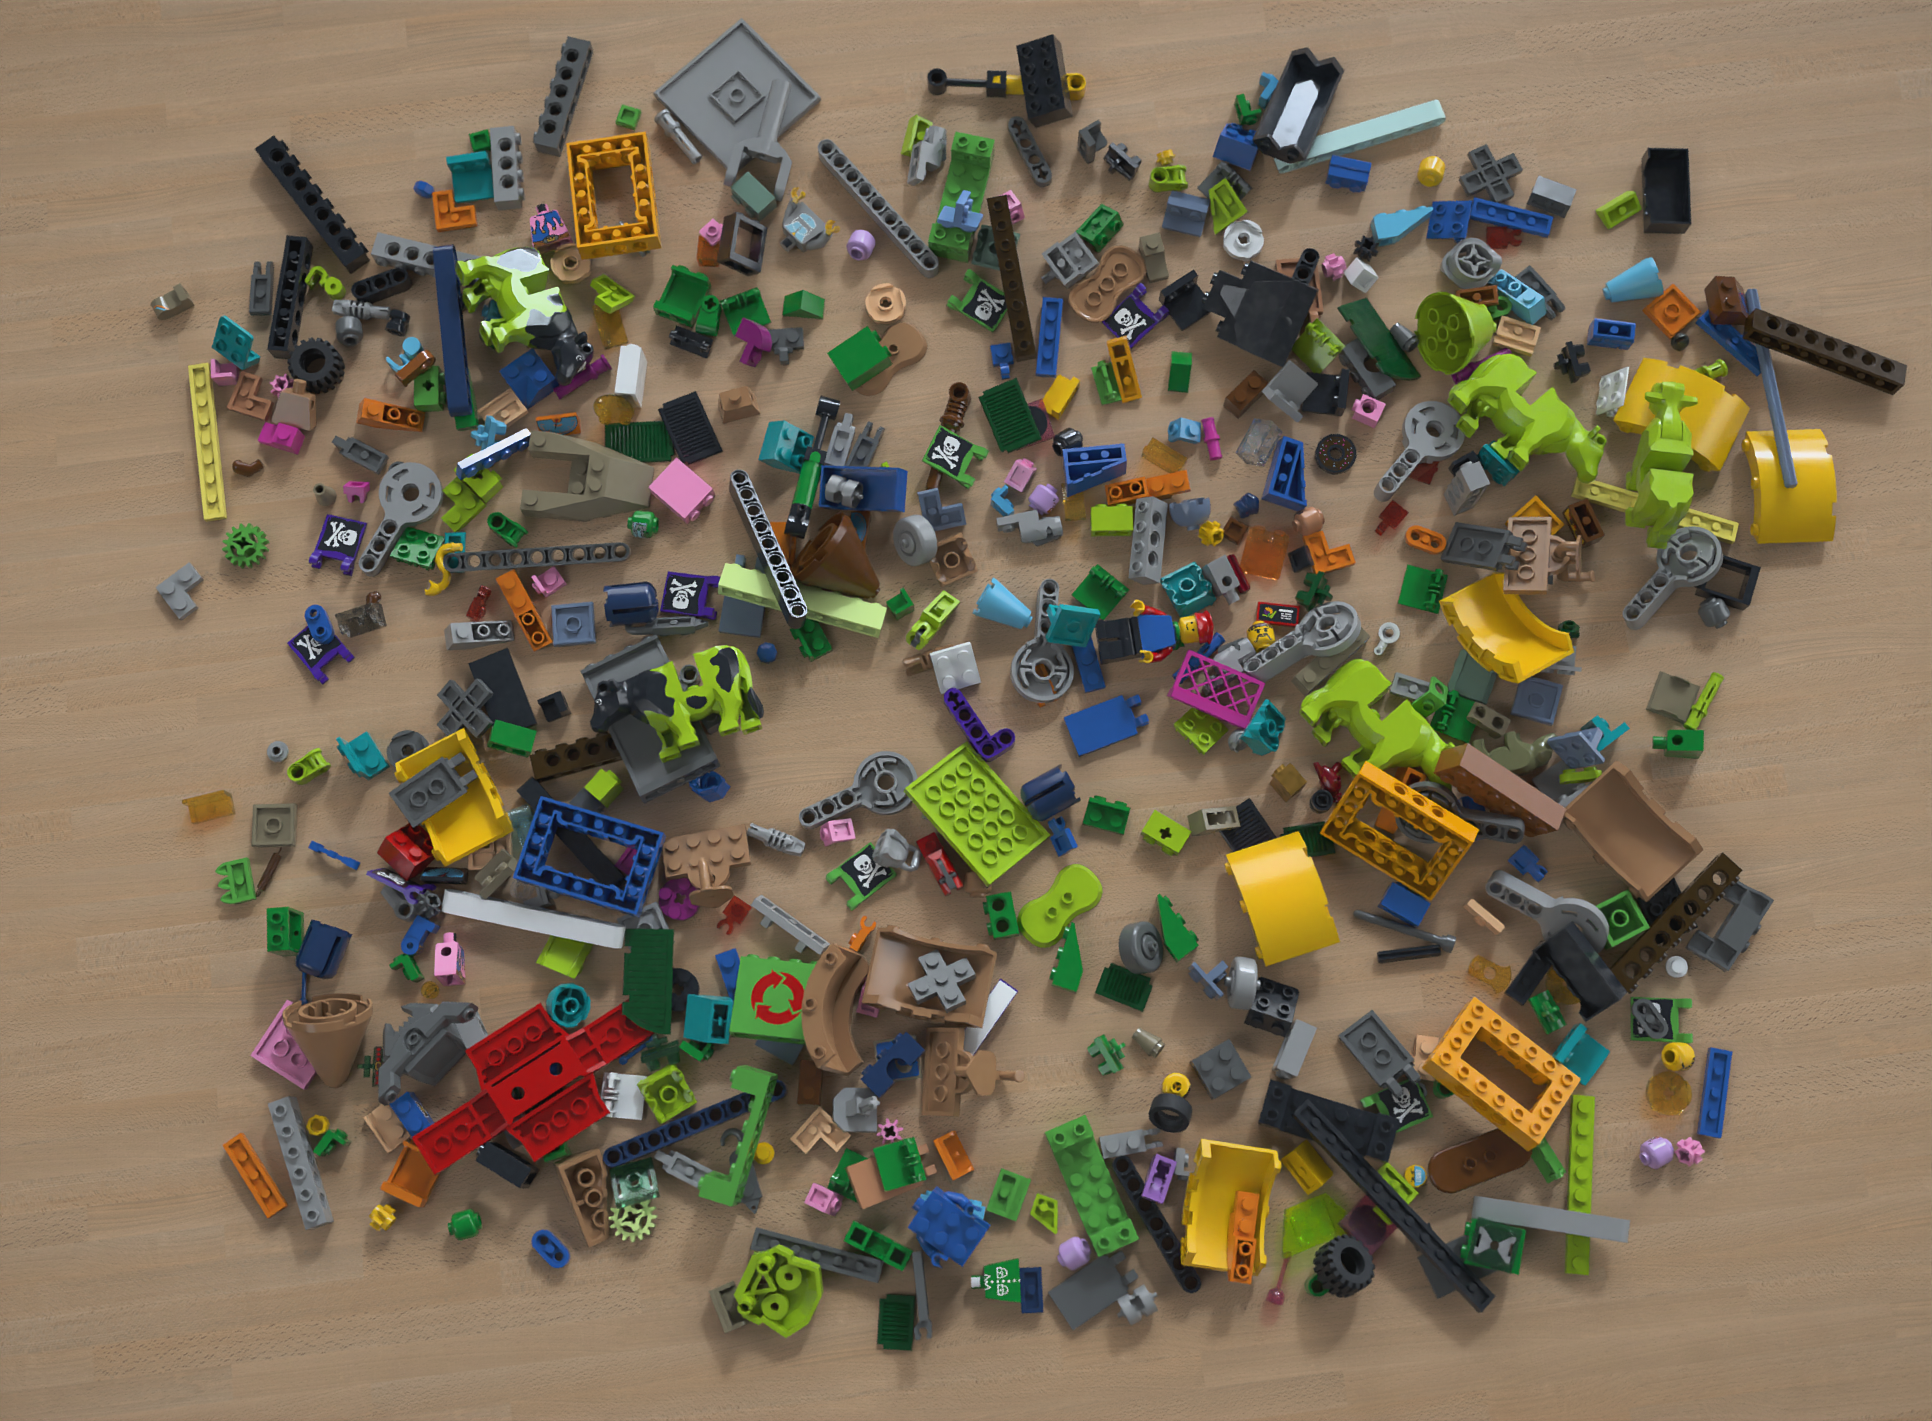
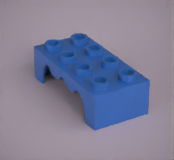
M822 465L819 507L828 510L905 512L908 471L892 467ZM832 475L842 476L847 481L851 479L863 484L862 495L864 497L856 508L844 506L842 502L834 503L826 500L825 484L828 483Z

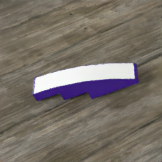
M1002 979L998 981L988 997L983 1027H966L964 1051L970 1052L974 1056L1018 993V990Z

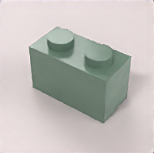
M746 172L730 187L731 197L738 205L742 204L746 208V213L751 218L755 217L759 222L777 207L776 198L749 172Z

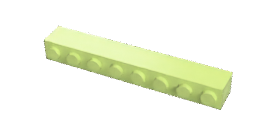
M725 563L718 584V594L781 611L766 574L756 569L742 568L738 564ZM796 582L807 606V619L879 638L887 610L886 607L879 603L864 602L857 597L850 598L843 596L839 592H828L819 587H810Z

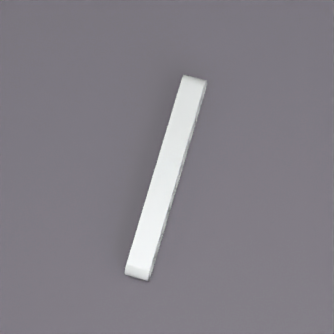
M454 889L444 890L441 911L444 913L610 948H622L626 926L622 924L488 897L485 900L479 894Z

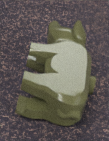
M1512 731L1504 734L1505 746L1495 748L1489 753L1485 748L1484 739L1475 740L1470 745L1519 777L1549 762L1553 749L1547 741L1549 738L1558 736L1551 733L1538 738L1532 744H1528L1520 739V733Z

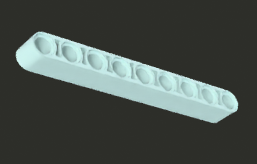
M1433 100L1316 136L1305 161L1288 164L1281 160L1273 159L1278 172L1286 173L1331 159L1332 155H1345L1436 127L1445 122L1446 117L1439 100Z

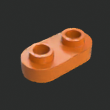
M1411 526L1405 533V541L1409 546L1429 554H1440L1446 547V539L1442 534L1422 526ZM1412 535H1417L1418 540H1413ZM1436 542L1438 547H1432L1431 543Z

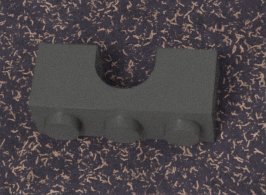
M1358 338L1346 344V347L1338 354L1339 360L1344 367L1347 366L1350 369V376L1355 383L1360 385L1362 394L1379 400L1393 392L1396 384L1391 377L1382 374L1380 371L1376 373L1369 372L1364 367V362L1371 357Z

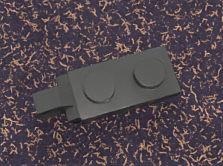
M335 436L332 441L334 446L341 449L339 453L343 457L378 475L389 459L386 454L353 437H348L347 440Z

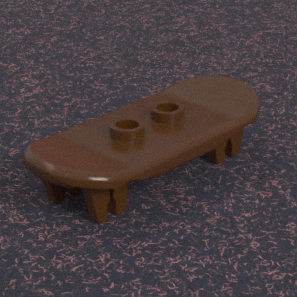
M1496 1128L1436 1152L1428 1163L1427 1172L1429 1180L1437 1190L1443 1193L1454 1194L1523 1167L1530 1160L1532 1149L1530 1151L1525 1150L1499 1128Z

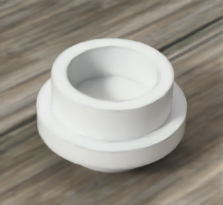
M1673 956L1666 961L1665 969L1671 977L1679 978L1687 973L1688 965L1682 957Z

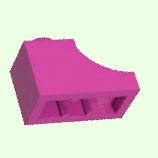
M265 422L258 442L298 455L305 436L298 428L282 423L276 425Z

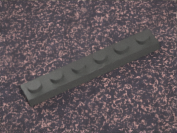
M758 1227L755 1229L751 1250L765 1251L780 1244L793 1250L794 1256L815 1262L823 1269L875 1283L879 1282L884 1263L882 1260Z

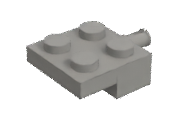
M1075 231L1061 243L1056 242L1042 253L1051 271L1041 278L1047 284L1056 277L1068 289L1100 264Z

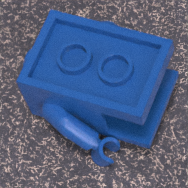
M936 1186L926 1201L919 1197L912 1208L918 1213L907 1228L916 1233V1239L923 1251L931 1258L932 1264L938 1268H943L939 1263L940 1259L948 1261V1257L963 1267L991 1225L973 1213L974 1210L981 1212V1208L973 1205L966 1196L951 1191L944 1192Z

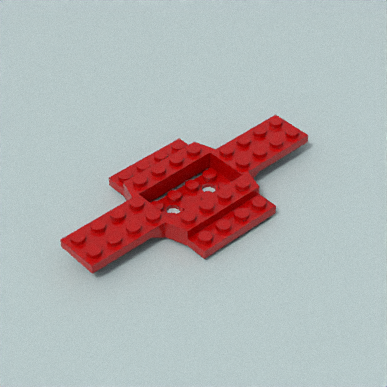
M539 1003L465 1050L476 1068L481 1092L470 1101L413 1136L412 1139L435 1176L506 1130L523 1143L533 1161L536 1162L610 1114V1111L599 1096L594 1073L656 1033L638 1026L626 1015H622L621 1003L584 1028L569 1035L551 1020L543 1005ZM553 1063H560L563 1070L559 1075H552L550 1073V1066ZM579 1076H584L581 1080L513 1123L514 1118ZM516 1087L523 1088L525 1092L524 1097L520 1100H515L512 1097V1091Z

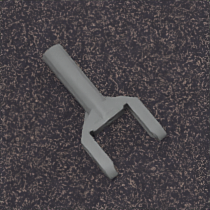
M782 79L772 80L758 135L746 138L733 146L723 185L731 187L735 182L742 153L744 152L747 153L746 155L775 164L781 163L774 196L777 201L782 202L792 165L788 154L777 141L792 87L787 81Z

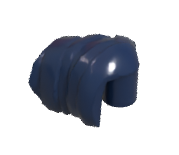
M1246 493L1233 504L1241 519L1257 514L1259 511V499L1251 493Z

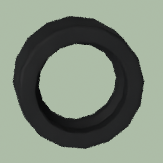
M1169 1093L1155 1096L1149 1110V1120L1158 1129L1171 1133L1186 1130L1192 1116V1107L1189 1102L1183 1097ZM1162 1110L1172 1111L1179 1116L1166 1114Z

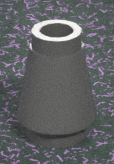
M1399 322L1390 329V332L1403 351L1411 352L1418 346L1420 342L1417 339L1418 336Z

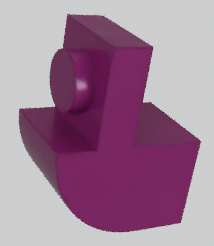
M742 318L735 337L747 342L740 362L756 368L757 363L761 360L763 350L771 351L772 338L764 326L752 320Z

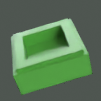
M622 104L615 121L616 125L635 130L641 116V110Z

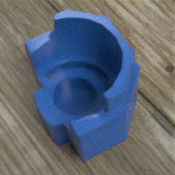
M710 771V773H706L689 782L692 791L708 802L723 799L731 787L725 782L724 777L715 771Z

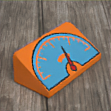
M576 412L536 418L539 431L561 435L581 433L580 418Z

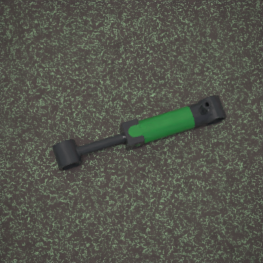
M820 396L815 415L820 416L821 420L814 446H807L784 534L801 539L805 538L821 476V468L825 463L827 452L821 450L828 421L830 419L835 421L840 406L839 400Z

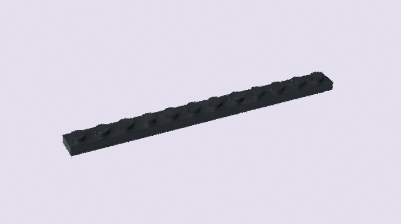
M1306 1099L1291 1116L1478 1313L1483 1312L1496 1296L1327 1118Z

